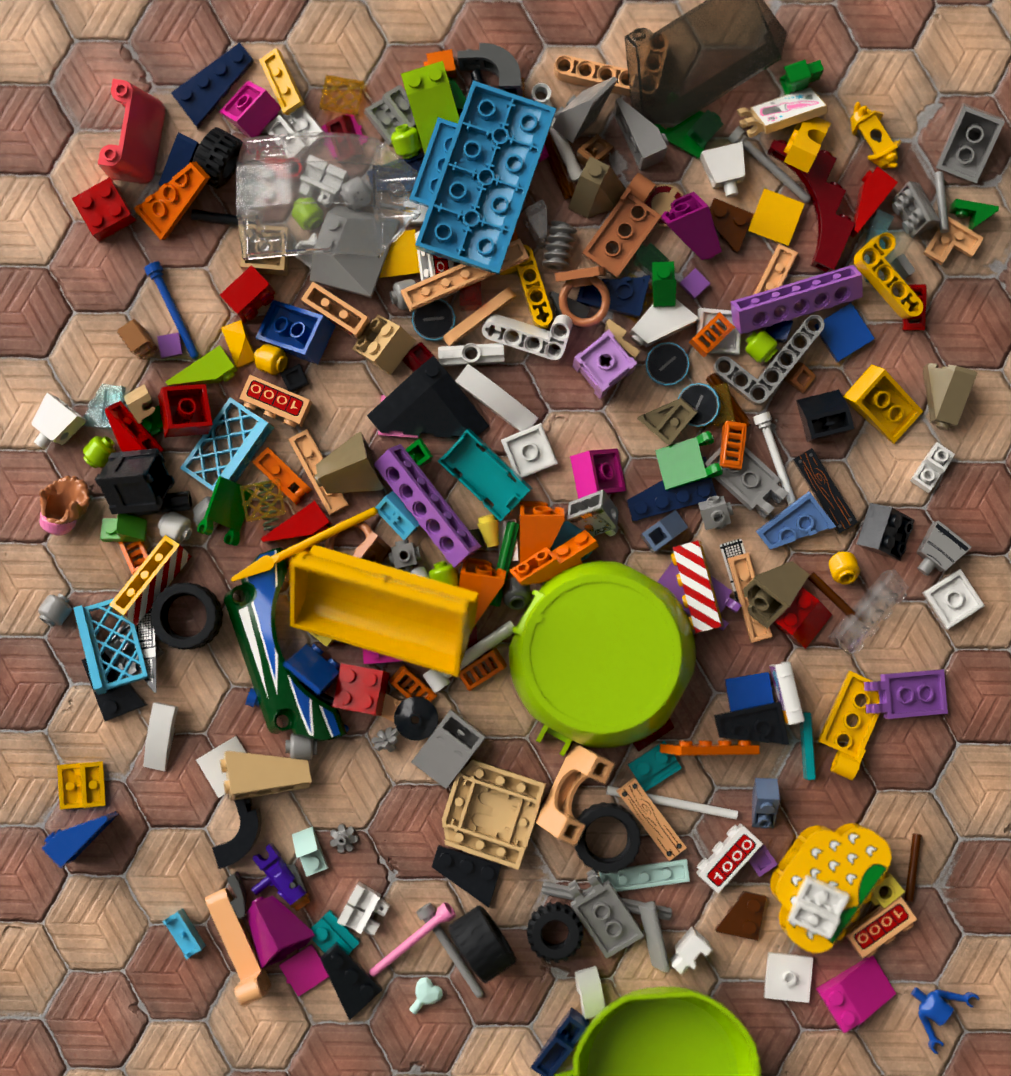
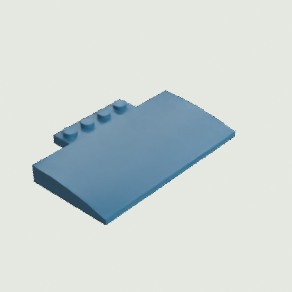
M476 81L472 82L458 124L438 117L409 198L410 202L428 207L415 244L417 250L470 267L500 274L556 108Z

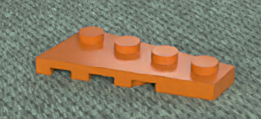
M197 162L189 163L174 175L172 180L164 183L157 192L149 195L142 204L133 208L160 240L166 239L210 179L209 175Z

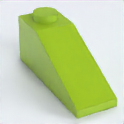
M219 345L165 382L169 387L226 382L235 376L234 373L238 369L225 350Z

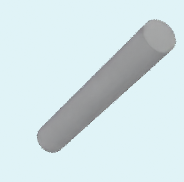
M939 171L934 174L940 220L939 226L940 233L949 232L944 175L943 172Z

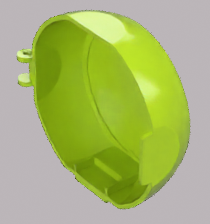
M614 561L584 562L564 570L549 581H545L539 591L534 589L532 592L533 597L519 623L511 630L515 635L509 646V668L514 687L521 702L532 717L544 724L536 741L541 743L546 732L565 742V745L560 755L564 757L572 741L591 748L620 747L640 741L664 726L683 695L694 673L696 664L693 630L688 616L676 596L669 589L646 575Z
M652 987L625 994L606 1006L591 1021L580 1038L573 1057V1070L554 1076H760L757 1048L742 1023L722 1004L707 995L687 988Z

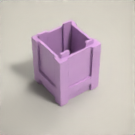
M607 330L597 341L574 357L572 366L584 376L594 388L596 396L601 399L622 378L630 376L634 372L637 363L620 346L612 332ZM604 356L607 358L609 356L611 358L609 361L610 366H602L600 364L602 361L600 357Z

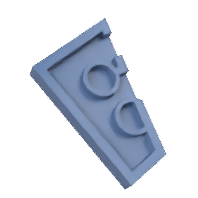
M808 491L756 530V532L768 548L773 549L794 542L796 539L808 535L811 536L836 526Z

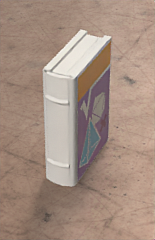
M781 662L780 664L769 665L785 724L790 725L805 721L791 663Z

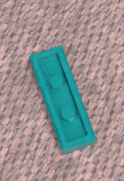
M803 712L805 721L800 722L803 778L815 780L812 716L810 712Z

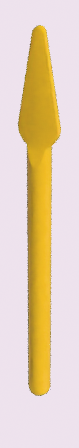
M372 507L273 556L265 555L233 576L231 580L234 582L273 569L274 564L377 515L378 510Z

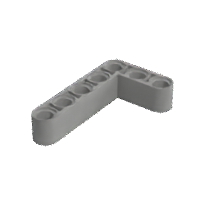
M819 315L809 316L758 379L726 356L717 359L713 367L714 373L754 405L762 404L822 332L824 320ZM813 320L818 323L819 328L817 331H811L808 328L809 321ZM797 337L802 338L805 342L804 348H797L794 345V339ZM781 355H788L791 358V364L788 366L783 365L780 362ZM726 362L729 364L730 370L722 373L718 369V364ZM768 372L776 373L777 381L775 383L768 382L766 378ZM743 375L747 380L746 385L738 386L735 382L736 376ZM754 389H761L763 391L764 397L762 400L754 399L752 395Z

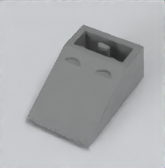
M907 182L892 200V208L897 215H900L903 221V229L907 234H910L911 238L935 227L940 222L920 183Z
M451 709L411 763L446 789L485 739L486 735Z

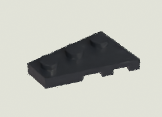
M438 845L432 868L489 908L502 864Z
M338 942L320 957L349 1021L382 991V987Z

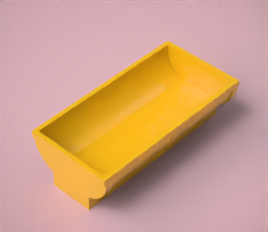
M313 545L310 552L301 551L296 558H292L290 561L291 627L452 676H459L469 636L475 626L478 601L477 592L317 545Z

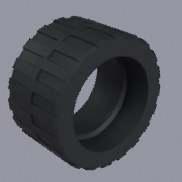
M176 583L173 586H168L157 595L156 600L152 604L150 616L154 633L163 643L172 648H201L217 636L222 626L223 611L221 610L220 601L217 600L216 595L211 593L209 589L197 584ZM186 595L198 598L204 604L207 613L205 626L201 632L191 637H182L175 634L168 623V611L171 604L177 598Z
M600 802V804L591 805V807L585 809L578 816L577 820L583 823L585 828L574 847L580 860L587 867L592 868L596 872L608 874L624 870L630 863H633L640 851L641 832L636 820L625 808L615 803ZM608 816L618 819L627 831L628 838L624 850L613 858H601L594 855L586 844V832L589 825L600 817Z
M476 906L449 925V933L455 945L472 971L482 982L488 983L516 963L515 954L506 938L482 906Z

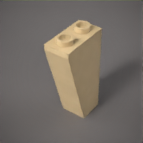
M225 751L223 759L220 760L221 772H226L227 780L224 781L225 794H229L230 801L310 788L312 782L308 760Z

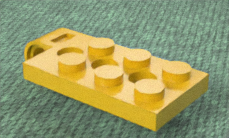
M848 671L818 742L837 750L830 771L852 781L859 770L866 751L864 749L880 713H866V704L880 703L879 691H864V682H872V680ZM858 694H863L866 697V703L863 706H858L855 703V697ZM850 714H854L857 717V723L852 727L846 723V718ZM841 734L847 735L849 739L848 744L844 747L839 746L837 743V739Z

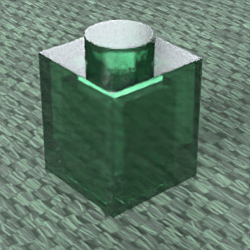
M707 110L690 128L687 135L703 149L724 124L721 122L722 120L718 114Z
M650 242L647 247L643 245L635 253L634 264L646 275H651L652 279V262H669L670 260Z

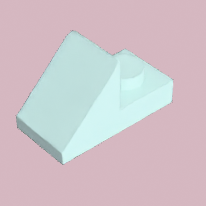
M313 826L292 834L296 857L300 858L306 877L328 869Z

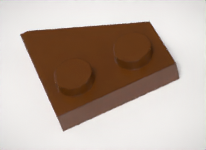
M714 198L709 209L717 234L722 239H725L732 247L734 253L738 254L754 214Z
M743 891L737 898V902L727 911L720 924H717L715 931L758 941L766 896Z

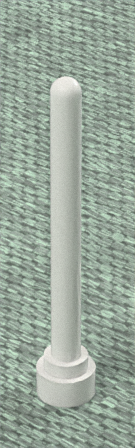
M770 411L754 416L753 419L755 425H758L759 429L761 428L774 466L780 478L781 486L788 492L786 500L790 506L796 499L770 428L772 417Z

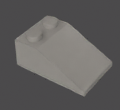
M614 76L583 90L577 97L573 95L567 102L566 107H561L554 116L556 120L552 127L573 143L596 121L618 79Z
M621 98L616 99L613 114L639 170L641 171L663 161L667 152V146L669 145L665 134H661L658 127Z
M963 103L936 168L977 183L1005 123L1004 118Z

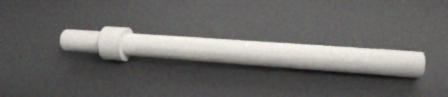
M607 786V795L621 797L617 792L618 787ZM646 793L654 804L731 819H737L738 811Z

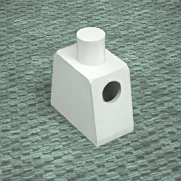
M738 142L702 151L700 161L713 189L724 187L726 197L738 195L739 192L736 184L743 182L745 178L743 143Z
M47 393L32 421V426L40 431L34 443L43 449H46L51 441L63 445L87 420L60 398Z

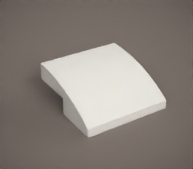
M304 105L288 116L286 114H279L265 128L266 132L288 159L299 158L327 135Z
M237 736L196 759L218 798L225 794L224 781L227 780L226 772L222 773L220 760L223 759L224 752L247 753Z
M806 875L791 909L788 921L831 939L840 921L839 916L849 899V893Z

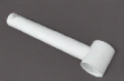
M545 83L536 84L532 89L531 100L553 107L550 101V87ZM537 92H543L546 94L547 97L543 100H540L535 96V94ZM554 117L549 131L567 168L569 178L572 182H576L579 180L583 170H581L569 141L552 127L556 120Z
M509 620L467 649L460 670L514 634L511 631L514 627L512 622ZM430 669L422 676L433 692L436 693L451 683L449 678L452 675Z

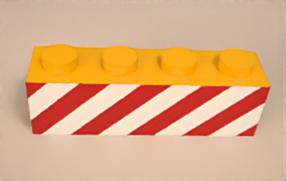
M165 535L109 605L137 626L152 607L157 595L169 586L192 556L180 544Z
M698 540L673 547L674 552L671 553V558L674 566L677 565L680 574H677V581L679 586L684 588L685 595L682 596L685 608H689L691 617H688L692 630L694 629L695 633H701L724 627L702 542Z

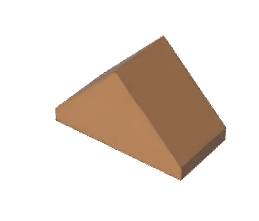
M597 134L578 149L576 159L584 167L590 156L603 162L614 147Z

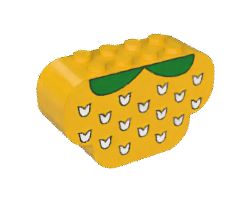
M856 823L844 824L837 828L835 832L825 826L814 825L800 833L770 878L772 894L782 904L779 911L780 926L794 943L808 952L822 953L829 950L837 940L840 941L845 936L847 925L850 921L854 922L857 919L862 904L869 902L873 895L872 890L876 885L879 886L886 877L884 873L891 862V850L887 842L872 830ZM806 875L849 893V899L839 916L840 921L831 939L788 921L791 909Z

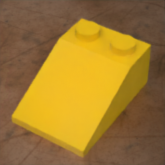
M871 365L843 396L856 412L893 444L923 413V410L885 369L875 365Z

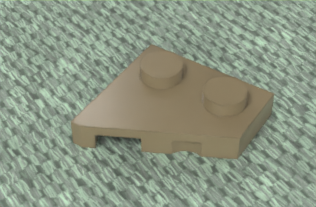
M680 398L643 414L637 419L670 446L698 411L683 398Z

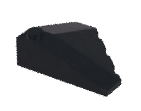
M434 356L414 371L367 415L368 419L381 433H389V430L403 431L404 435L420 436V433L434 434V437L451 439V436H462L466 429H471L479 436L489 427L481 414Z

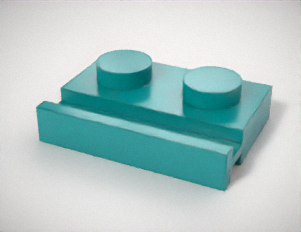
M662 741L627 764L645 792L682 769L673 754L660 753V744H666L665 741Z
M331 910L310 928L315 934L312 940L324 953L336 942L350 953L361 941L346 926L337 923L339 918Z

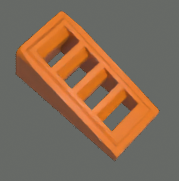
M719 312L689 343L705 357L735 327ZM718 319L728 328L726 331L716 323ZM712 325L722 334L720 337L710 328ZM706 331L716 339L714 342L705 334ZM701 336L710 344L709 347L699 339Z
M726 421L722 426L720 466L722 468L742 469L747 432L746 423ZM728 439L738 440V443L729 442ZM727 448L738 449V452L728 451ZM726 456L735 457L737 461L726 460Z
M143 541L134 542L127 546L125 545L127 542H118L132 575H134L149 556L148 550ZM137 547H140V549H138V550H136V551H134V552H132V553H129V551H131V550H133V549H135V548H137ZM143 555L142 558L133 562V559Z
M494 648L462 669L459 677L468 691H471L506 668L507 663L497 648ZM489 657L493 658V660L498 666L497 668L494 666ZM483 661H485L491 672L488 673L482 664ZM475 666H477L478 669L480 670V672L482 673V675H483L482 678L479 676V674H478L477 671L475 670V668H474ZM470 671L476 682L473 683L466 672Z
M404 664L389 679L390 684L406 698L421 697L425 691L428 693L425 698L430 702L437 697V694ZM407 674L408 676L399 684L398 682ZM411 680L415 681L407 690L405 689ZM418 686H420L421 689L414 696H412L411 694L415 691V689Z

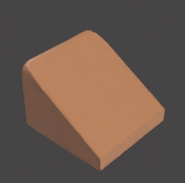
M797 361L784 380L801 393H804L816 375L804 363Z

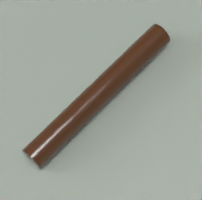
M814 572L808 577L855 624L861 619Z
M913 833L904 899L906 901H914L921 834Z

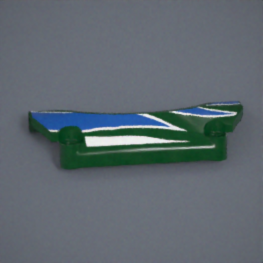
M279 547L261 553L252 563L265 555L273 556L283 551V548ZM284 559L274 564L273 569L241 579L242 585H238L227 592L224 596V603L257 695L267 729L273 734H280L292 729L293 734L296 736L320 742L329 741L347 734L340 712L314 697L298 682L292 672L284 666L285 660L277 639L275 627L276 604L282 584L290 571L287 559ZM234 593L240 597V602L234 599ZM277 718L281 719L283 723L282 728L277 725Z

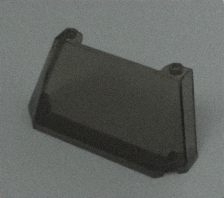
M706 0L655 33H652L647 28H637L625 36L631 107L651 123L664 124V127L673 128L781 60L784 43L787 40V32L764 0Z

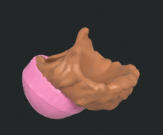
M65 476L64 478H59L58 481H53V484H49L39 491L41 506L39 522L41 527L46 532L56 536L66 535L75 527L77 520L86 513L89 501L91 500L88 486L84 480H78L76 476L72 478Z

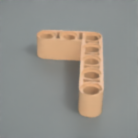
M655 33L650 37L642 72L562 55L555 61L554 74L562 82L589 88L603 82L604 80L601 79L602 75H609L611 78L615 76L618 80L611 91L612 93L651 100L655 97L659 86L668 39L662 33ZM659 43L663 48L655 49L652 45ZM651 63L656 64L658 69L651 70L647 65ZM566 65L569 67V70L563 72L560 71L559 67ZM587 70L590 72V75L582 76L580 71ZM628 79L632 82V85L626 86L622 81ZM650 84L653 86V89L647 91L643 88V85Z
M224 888L205 897V901L241 980L235 987V994L240 1005L244 1007L265 997L271 988V982L265 968L261 969L255 946L243 919L238 918L230 904L233 897L230 891Z

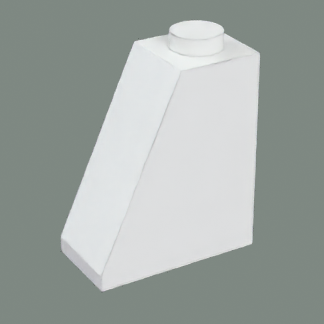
M677 299L675 307H653L652 304L631 329V339L639 346L643 344L645 347H648L694 325L699 317Z

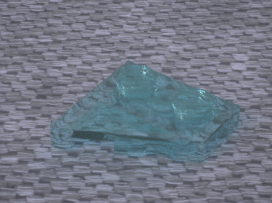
M101 384L95 398L87 406L89 409L83 416L87 421L83 426L112 429L104 410L118 401L123 403L126 388L117 385Z

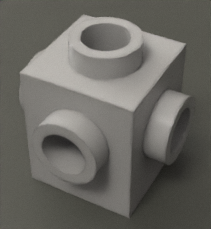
M712 496L706 501L698 503L705 530L721 529L731 523L730 515L734 514L730 502L726 503L724 496Z
M408 540L395 542L396 546L391 547L392 552L388 553L391 566L395 565V569H401L405 572L413 570L414 566L418 565V560L421 559L419 547H415L413 542L408 543ZM403 551L408 553V557L405 560L400 558V553Z

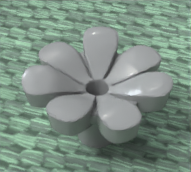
M389 727L385 733L383 730L378 731V737H374L371 740L375 745L374 748L377 751L383 748L389 752L396 749L395 744L398 742L397 728Z
M339 824L338 831L332 829L330 833L334 838L330 841V845L332 847L337 846L339 853H343L345 848L349 852L353 851L354 846L352 843L359 841L357 835H352L355 832V828L349 826L346 829L344 824Z

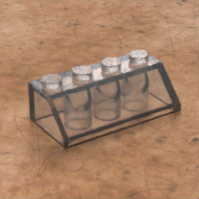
M894 569L884 571L852 608L855 615H846L828 636L831 641L848 655L859 653L865 645L863 641L868 636L872 637L878 631L879 627L877 625L882 619L884 621L887 620L893 613L891 608L896 603L900 604L906 598L907 593L905 592L909 587L898 572Z

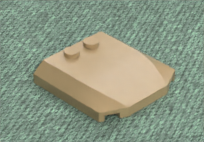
M473 759L455 777L442 817L445 845L519 870L529 845L547 784Z

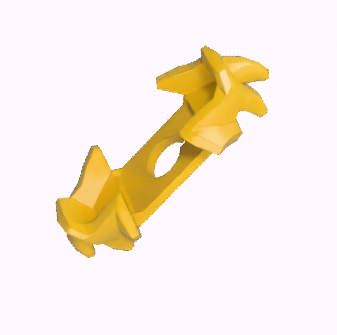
M857 102L854 106V113L850 117L852 134L857 135V130L859 129L871 147L874 155H869L867 157L868 160L882 169L896 168L898 166V163H896L898 159L896 149L901 144V140L892 142L880 122L884 115L883 112L871 111L867 106H861L860 102ZM872 130L881 132V142L878 143V141H874L871 138L870 132Z

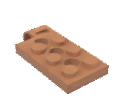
M639 172L630 182L617 205L582 252L583 256L596 265L605 267L606 272L616 279L619 278L662 216L645 204L657 185ZM634 208H641L644 215L638 219L634 218L631 212ZM623 225L629 226L631 228L630 235H620L619 228ZM609 243H615L618 245L619 250L615 254H610L607 252L606 246Z

